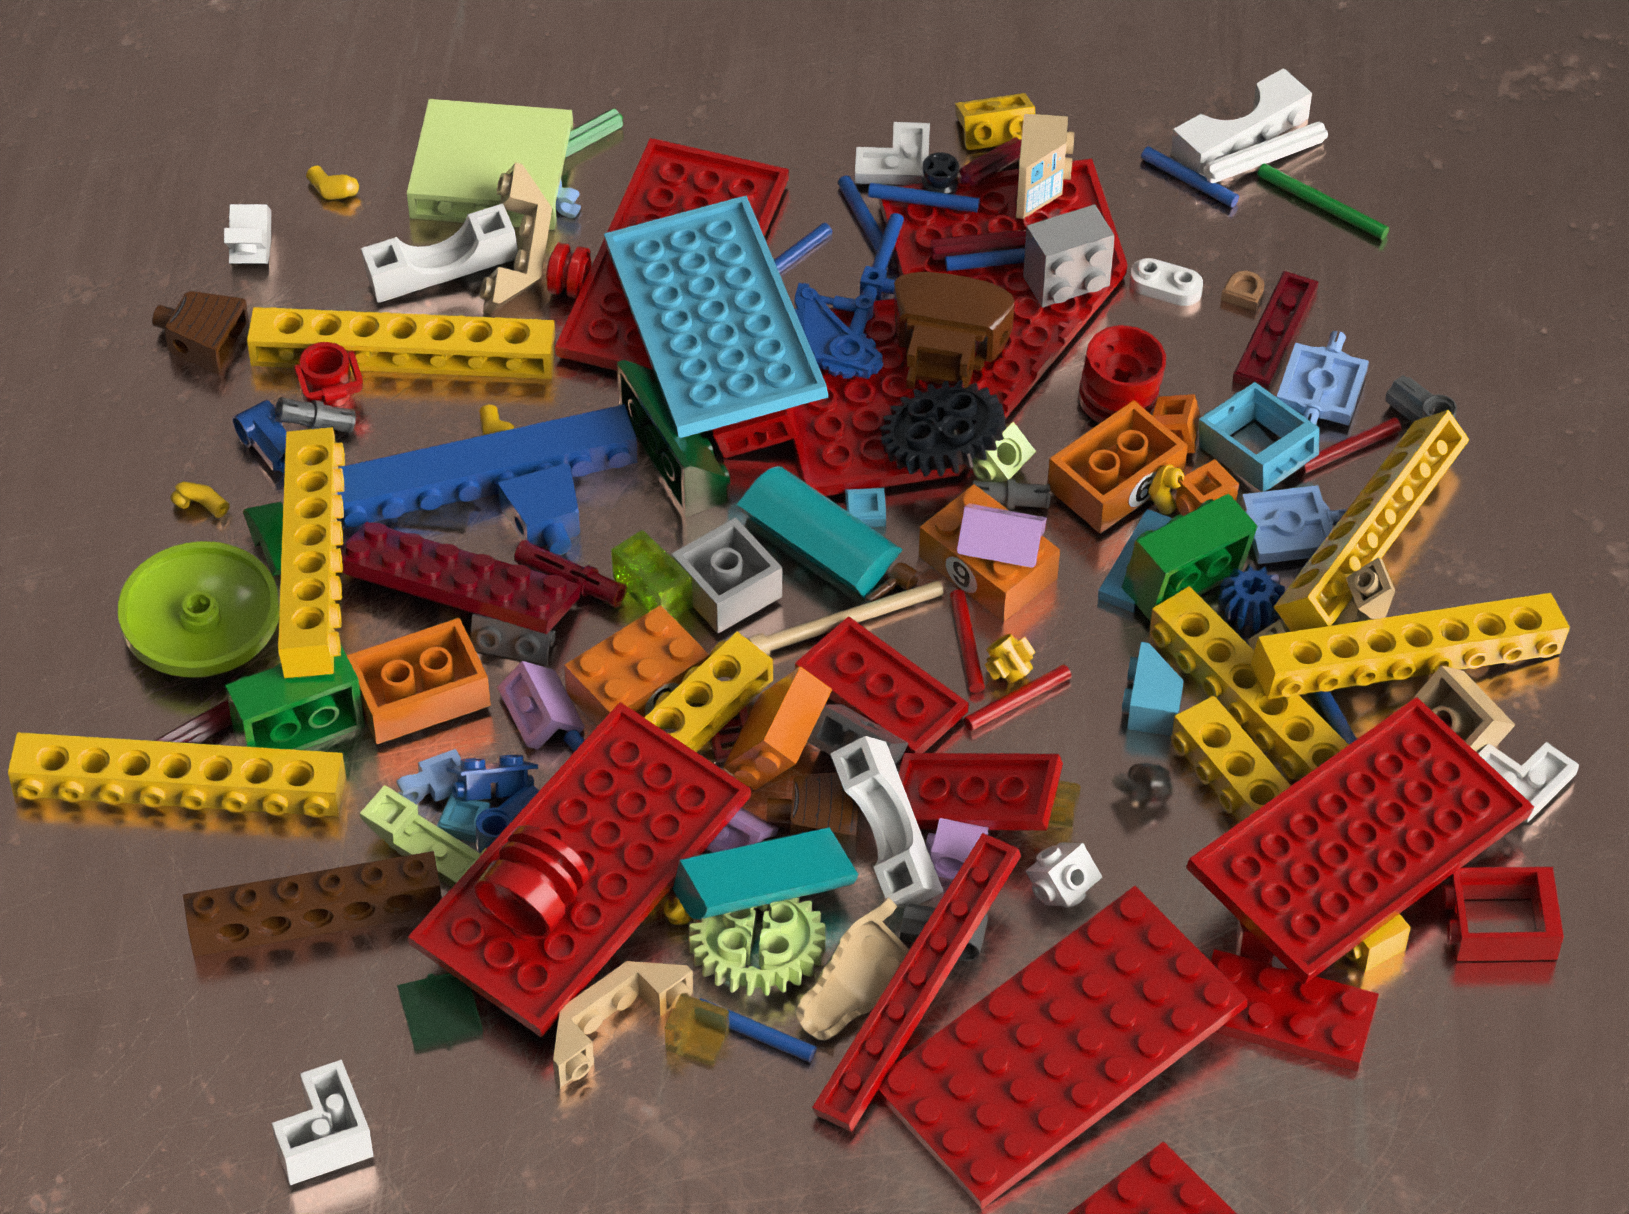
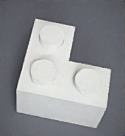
M342 1060L300 1073L308 1111L272 1123L276 1149L290 1185L374 1157L370 1130Z

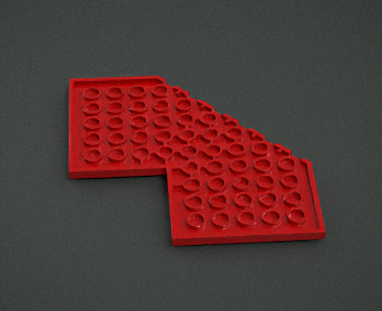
M1092 158L1072 161L1071 180H1063L1062 195L1024 219L1016 218L1019 169L996 172L973 186L968 183L963 185L960 182L961 177H958V189L954 195L980 198L977 213L878 199L886 226L891 214L898 213L904 217V222L893 249L900 276L915 272L952 274L986 281L1002 287L1012 294L1014 299L1013 329L1010 337L996 359L992 360V362L984 361V367L981 371L973 370L970 385L974 382L977 383L978 390L987 387L989 388L990 395H997L999 403H1002L1005 418L1009 416L1127 274L1128 264ZM922 183L898 186L923 190ZM1094 204L1115 235L1110 286L1045 307H1041L1023 277L1024 263L946 271L945 260L934 261L930 251V244L933 239L1025 230L1027 225ZM894 298L874 301L873 317L867 321L863 333L866 334L867 339L872 338L876 343L875 349H878V352L883 355V367L877 374H872L869 379L857 376L843 378L842 375L835 377L829 374L828 370L819 368L827 385L828 398L792 407L797 437H794L792 442L802 481L824 496L845 493V489L881 488L959 476L966 467L965 464L959 465V473L957 474L951 468L946 469L941 477H939L937 470H932L927 477H923L921 469L911 475L907 466L899 470L896 461L890 462L887 453L884 452L880 427L885 425L883 417L892 415L891 406H902L900 399L902 396L910 399L915 396L912 389H906V380L910 367H907L906 348L899 347L897 340ZM833 307L829 308L849 328L854 312L834 309ZM975 341V358L980 341ZM916 380L914 389L924 393L927 392L928 384L934 385L936 389L941 388L942 384Z

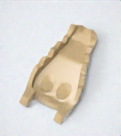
M889 897L876 908L859 918L846 930L839 940L833 955L822 969L816 983L795 1007L796 1019L803 1029L815 1039L828 1040L838 1034L849 1022L871 1011L909 952V949L882 922L891 916L898 907Z

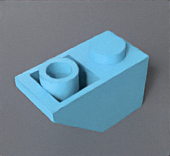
M1141 642L1139 656L1130 657L1127 680L1134 681L1133 689L1125 688L1121 712L1129 713L1127 726L1129 730L1171 736L1174 716L1179 714L1184 681L1150 643Z

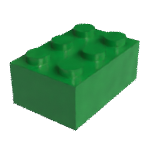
M1229 493L1216 500L1209 499L1203 502L1197 510L1185 516L1182 514L1177 515L1165 526L1155 531L1148 530L1135 540L1130 562L1126 567L1127 571L1121 588L1136 602L1135 604L1151 621L1152 608L1190 586L1198 595H1201L1220 585L1224 578L1230 577V573H1232L1234 568L1242 571L1258 526Z
M342 645L341 656L334 657V674L284 678L280 663L274 668L252 676L239 678L237 681L225 685L234 735L242 747L305 750L365 727L359 679Z

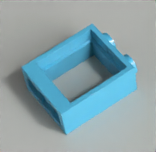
M1254 382L1199 418V447L1255 488L1265 492L1319 455V427ZM1254 419L1281 437V439L1257 455L1230 436Z

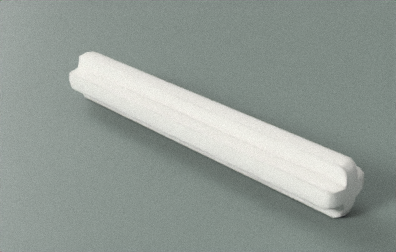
M1315 122L1208 162L1203 168V173L1206 175L1208 182L1216 183L1261 166L1263 163H1269L1322 143L1328 137V131L1322 122Z

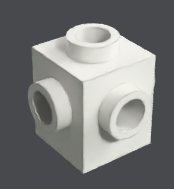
M1060 842L1055 846L1048 847L1037 855V862L1026 870L1028 877L1033 883L1032 890L1045 905L1064 906L1065 908L1073 907L1084 900L1086 897L1085 892L1103 878L1083 843Z

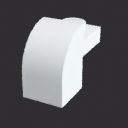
M230 204L229 228H224V243L229 248V264L268 263L271 246V209L267 204Z

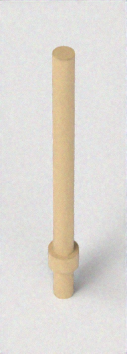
M937 580L767 636L764 633L747 637V639L770 656V651L831 632L848 616L859 623L942 596L943 587L940 581Z

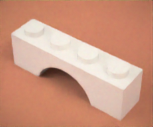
M1283 68L1256 83L1254 111L1247 116L1234 120H1219L1200 114L1174 128L1170 155L1182 165L1206 176L1203 173V168L1208 162L1275 138L1288 129L1304 123L1309 117L1312 93Z
M502 203L468 214L462 227L453 236L440 243L416 247L407 245L395 237L363 247L361 251L367 278L377 303L515 260L518 248L515 230Z
M864 736L830 753L844 791L861 808L873 831L878 849V860L874 870L885 899L889 897L898 907L905 908L907 903L918 905L943 893V888L887 743Z

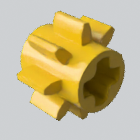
M1011 633L1006 634L994 641L986 649L990 657L986 659L987 662L984 666L993 680L1002 677V679L1005 678L1007 683L1010 684L1021 679L1033 669L1030 660L1033 659L1032 655L1035 651L1026 637L1017 640Z

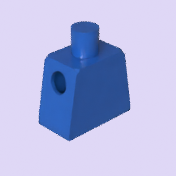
M569 463L498 482L500 508L521 540H528L539 547L547 545L550 552L558 555H563L571 549L572 543L570 538L580 534V522Z

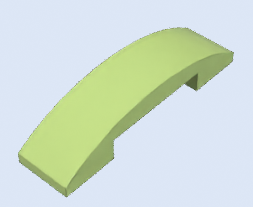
M386 785L381 788L360 812V818L367 826L402 856L434 851L439 880L451 887L458 882L486 850L485 848L481 853L477 852L418 815V805Z

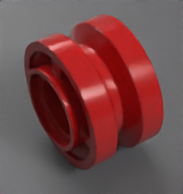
M561 242L556 244L550 255L546 271L549 294L561 295L564 289H566L569 298L577 299L592 266L589 248L578 246L572 252L569 244Z

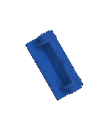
M511 754L499 756V763L485 764L484 758H467L460 760L461 766L446 767L447 772L457 774L458 778L457 782L452 783L453 797L460 798L461 801L465 802L490 799L491 783H495L496 797L498 798L511 797L524 786H534V778L532 775H528V770L538 769V764L524 761L523 755Z

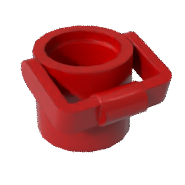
M319 342L313 344L302 352L300 364L293 365L305 402L319 400L324 405L338 407L347 402L352 394L360 392L363 388V378L354 351H346L344 347L337 343ZM350 366H351V369H352V372H353V375H354V378H355V381H353V382H352V379H351Z

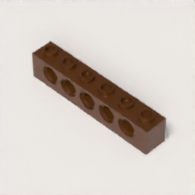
M434 851L183 894L187 929L193 957L424 917L442 899Z

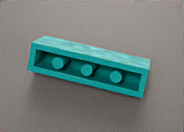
M780 466L773 467L758 477L737 503V506L749 520L864 599L903 550Z
M829 827L679 860L673 890L689 916L700 920L850 886L855 883L858 873Z

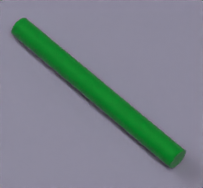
M1265 163L1258 170L1257 176L1381 240L1389 232L1388 226Z

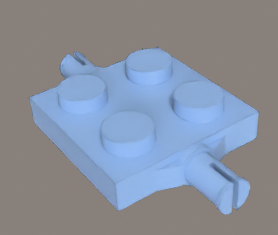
M1337 331L1331 332L1327 347H1311L1295 343L1277 394L1278 399L1298 413L1303 414L1305 418L1315 425L1318 418L1349 425L1367 373L1368 360L1352 357L1341 351L1346 340V336L1342 332L1339 333L1337 342Z
M1318 485L1242 494L1241 501L1242 509L1258 526L1252 542L1258 564L1311 558L1331 532L1332 527L1338 523L1347 511V509L1330 510L1322 499Z

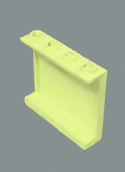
M429 99L407 189L409 218L464 223L468 214L499 205L501 195L497 194L499 177L502 173H506L516 162L523 164L551 205L552 212L549 230H555L557 221L556 199L570 131L573 130L572 110ZM506 210L512 226L520 227L524 214Z

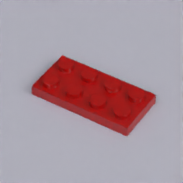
M849 616L795 662V669L801 666L832 689L829 698L835 703L848 707L908 742L909 744L904 753H924L968 713L969 703Z
M904 753L899 777L919 829L937 830L939 819L943 818L988 827L989 830L1047 831L1063 762L1059 754Z
M1214 949L1211 958L1213 965L1247 998V1007L1214 1033L1358 1072L1379 993L1316 976L1304 985L1289 969L1272 967V964Z

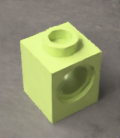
M1014 422L1006 424L1007 429L1002 431L1004 439L1002 441H995L996 451L985 450L986 460L977 458L972 460L973 472L981 481L1004 482L1009 480L1036 453Z

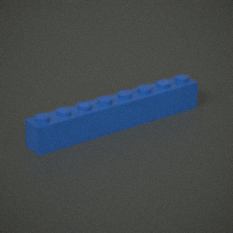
M625 404L338 467V469L342 468L344 476V492H338V495H342L344 518L337 519V521H341L342 529L358 527L366 522L371 523L384 519H394L402 515L434 510L442 506L470 502L478 498L499 494L498 482L566 463L570 465L572 477L586 476L590 473L612 468H622L626 465L638 463L637 438Z

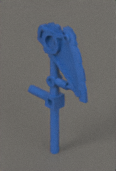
M898 213L890 215L872 267L865 266L860 280V296L856 299L835 296V298L822 296L815 289L810 288L809 284L798 283L794 300L795 312L819 368L828 370V373L835 377L842 375L843 378L857 376L869 379L872 374H877L883 367V355L878 352V349H875L876 343L873 339H867L866 334L863 332L867 321L873 317L875 299L881 300L884 293L894 295L895 280L887 278L886 268L904 222V217ZM826 304L833 305L834 309L854 312L849 328Z

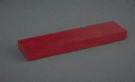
M1283 271L1233 373L1232 382L1247 387L1256 382L1269 392L1318 290L1319 281Z

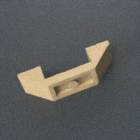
M516 162L506 173L500 175L497 184V194L501 195L500 204L503 203L506 210L524 214L519 229V235L524 237L522 250L519 249L516 254L514 271L498 267L489 277L483 279L480 299H484L482 312L488 314L531 288L542 276L552 207L523 164Z
M1378 557L1346 577L1353 597L1332 625L1386 617L1395 589L1383 560ZM1278 620L1248 639V643L1254 650L1259 636L1291 631L1283 621Z
M626 961L569 1001L559 1012L553 1057L555 1083L561 1088L571 1080H579L588 1073L591 1066L594 1065L593 1043L585 1034L594 1032L599 1028L604 1019L617 1010L621 1011L628 1008L638 995L660 1017L672 1008L678 1009L682 1007L693 994L692 970L687 965Z

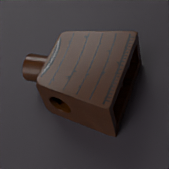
M195 291L185 293L176 309L158 305L152 318L154 327L165 329L167 346L171 354L218 375L222 372L250 325L246 299Z
M837 772L799 775L793 779L792 799L768 798L767 823L790 824V836L830 827L848 858L856 859L859 806L844 791Z

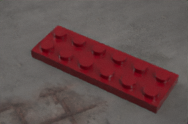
M366 522L340 547L343 571L340 573L544 634H548L580 598L581 584L567 581L561 576L547 575L530 570L524 565L502 562L490 555L468 552L458 549L453 544L434 542L424 539L415 533L400 532L387 528V526L381 523Z

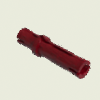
M522 540L516 548L514 554V561L543 574L558 575L567 581L581 584V596L591 595L611 604L615 608L621 605L626 596V584L599 574L598 569L593 566L587 565L583 567L558 554L536 546L528 540Z

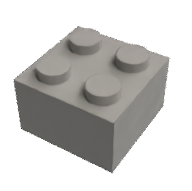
M1095 204L1027 225L1023 277L1041 307L1062 303L1068 299L1089 292H1096L1110 286L1115 235Z
M736 517L671 553L672 584L717 633L724 631L782 597V567Z

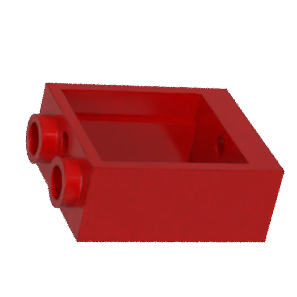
M792 407L713 429L714 438L724 459L797 437Z
M1553 867L1459 868L1451 875L1449 884H1443V909L1450 910L1451 919L1447 921V942L1449 945H1455L1457 961L1558 960L1564 935ZM1532 899L1536 932L1469 933L1464 900Z

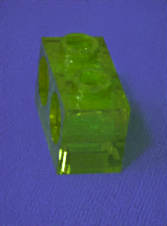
M643 529L611 549L613 579L619 583L626 584L627 593L647 613L661 605L675 619L693 607L692 577Z

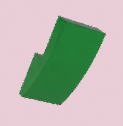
M280 501L244 509L243 514L255 547L262 546L272 576L281 575L283 504Z

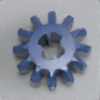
M1248 564L1244 572L1234 568L1232 573H1230V577L1224 578L1220 586L1221 594H1219L1218 605L1220 610L1224 611L1226 622L1237 621L1239 630L1245 625L1251 626L1256 633L1260 628V624L1269 627L1275 622V619H1280V615L1274 609V605L1285 592V586L1280 585L1279 574L1267 575L1268 572L1265 566L1261 570L1256 571Z

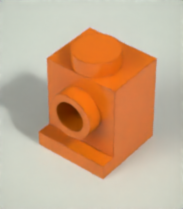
M1195 394L1158 396L1153 416L1188 445L1187 453H1195V439L1199 428V418H1201Z
M1216 459L1185 475L1184 481L1178 480L1181 486L1177 488L1175 503L1178 511L1183 516L1197 510L1203 502L1209 499L1216 500L1228 493L1237 502L1239 483Z

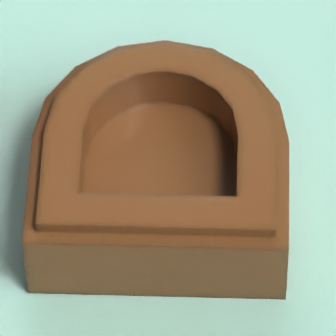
M1236 272L1231 275L1224 286L1221 300L1256 311L1263 298L1264 281L1254 272Z

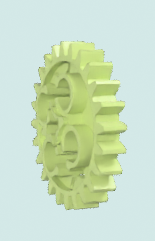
M799 897L700 920L694 919V922L689 925V952L694 954V965H702V975L706 977L715 974L716 986L729 981L730 992H735L740 985L746 986V993L749 996L752 995L755 987H761L763 993L767 996L770 993V986L776 985L782 992H786L787 981L800 986L802 974L812 977L814 965H821L822 953H825V924L821 923L820 911H812V902L810 900L799 903ZM754 908L764 911L763 929L761 930L759 942V966L761 970L754 966L746 968V965L751 964L752 948L755 942L756 910Z

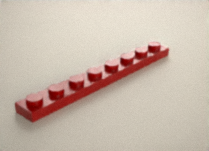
M981 834L812 1106L816 1116L850 1132L853 1131L1021 858L1019 848L987 834Z

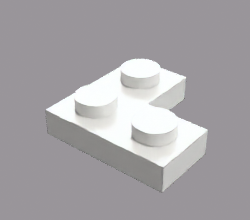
M894 122L893 148L856 147L855 183L890 185L922 183L924 176L922 164L924 159L929 156L930 123Z
M1547 742L1522 766L1491 744H1488L1478 753L1534 806L1531 815L1524 820L1527 823L1577 774L1579 764Z

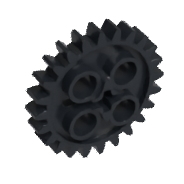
M959 380L954 387H949L948 381H944L941 388L938 389L934 385L928 384L927 392L924 393L914 389L915 397L910 399L902 396L900 398L902 406H891L892 415L884 416L885 425L880 427L881 441L889 461H896L899 470L907 466L911 475L921 469L923 477H927L932 470H937L939 477H941L945 470L949 468L957 474L959 473V465L962 464L973 468L972 460L974 458L986 460L985 450H997L995 441H1002L1004 439L1002 431L1007 429L1002 403H999L997 395H990L989 388L987 387L978 390L977 383L975 382L964 388L963 380Z

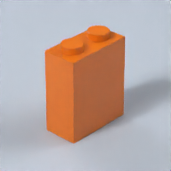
M800 666L759 694L723 768L746 786L757 790L794 766L832 689Z

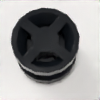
M944 152L933 153L927 156L922 164L924 175L922 178V189L955 194L958 189L957 176L959 173V162L951 154Z

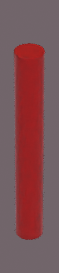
M1394 417L1319 451L1318 456L1310 460L1299 470L1302 474H1307L1400 432L1401 424Z
M957 589L953 590L949 596L970 692L979 693L985 689L966 595L963 590Z
M1063 664L964 717L967 729L972 732L1071 679V672Z

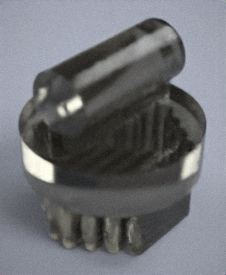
M1134 764L1130 767L1127 776L1119 773L1112 781L1113 787L1128 796L1133 807L1139 810L1153 809L1156 806L1165 805V802L1173 795L1172 791L1174 790L1171 787L1172 782L1170 780L1172 778L1169 776L1170 771L1159 764Z

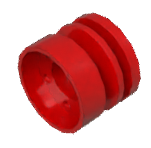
M1118 325L1106 327L1096 333L1088 343L1084 369L1082 370L1079 383L1078 400L1082 409L1099 423L1133 400L1152 414L1159 396V388L1166 367V353L1162 344L1151 333L1138 327Z
M518 826L509 836L508 842L499 850L500 860H493L475 884V894L481 904L495 918L509 928L535 939L546 938L564 915V904H570L577 896V891L589 879L588 869L582 859L557 837L532 826Z

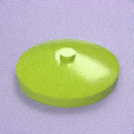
M210 541L176 545L151 556L129 576L122 588L118 601L120 629L130 651L149 667L180 677L213 676L243 665L257 655L269 642L277 627L280 611L277 586L268 568L254 555L239 547Z

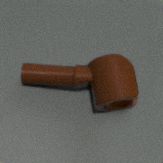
M900 562L895 564L890 572L889 579L865 596L867 602L878 600L896 586L904 590L914 588L918 582V577L915 576L917 570L906 563Z

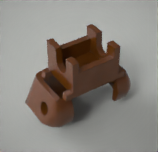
M915 272L899 276L894 281V317L899 347L906 348L907 367H910L906 380V389L914 390L916 380L939 384L948 381L951 386H955L959 380H963L964 388H967L970 385L973 370L981 371L984 367V361L992 362V360L996 359L1010 337L1013 329L1014 299L1012 294L992 283L952 274ZM975 341H980L975 358Z

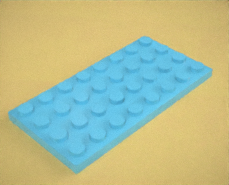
M747 195L604 233L608 252L671 419L680 438L828 398L827 385Z

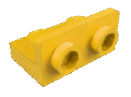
M1025 93L955 103L956 117L964 128L965 147L968 150L1000 146L1014 137L1022 139L1024 113L1035 114V106Z

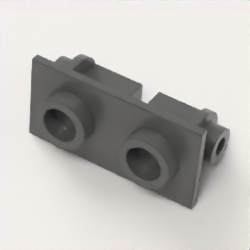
M473 614L470 640L477 652L547 665L549 646L552 647L554 644L555 631L550 630L548 634H544L487 616Z

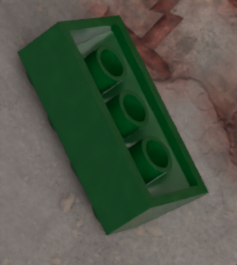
M626 360L617 362L619 405L625 404L639 445L685 518L728 502L727 485L731 484L730 475L726 466L723 463L718 464L714 458L713 448L706 436L701 437L699 433L680 438L653 369Z

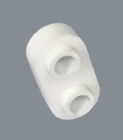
M1145 258L1136 261L1132 265L1130 272V285L1139 294L1180 306L1193 305L1202 296L1203 279L1197 272L1191 269L1152 258Z

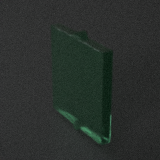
M431 973L425 979L397 985L414 1051L444 1043L447 1046H451L453 1041L483 1034V1028L471 988L452 974L446 973L435 976Z

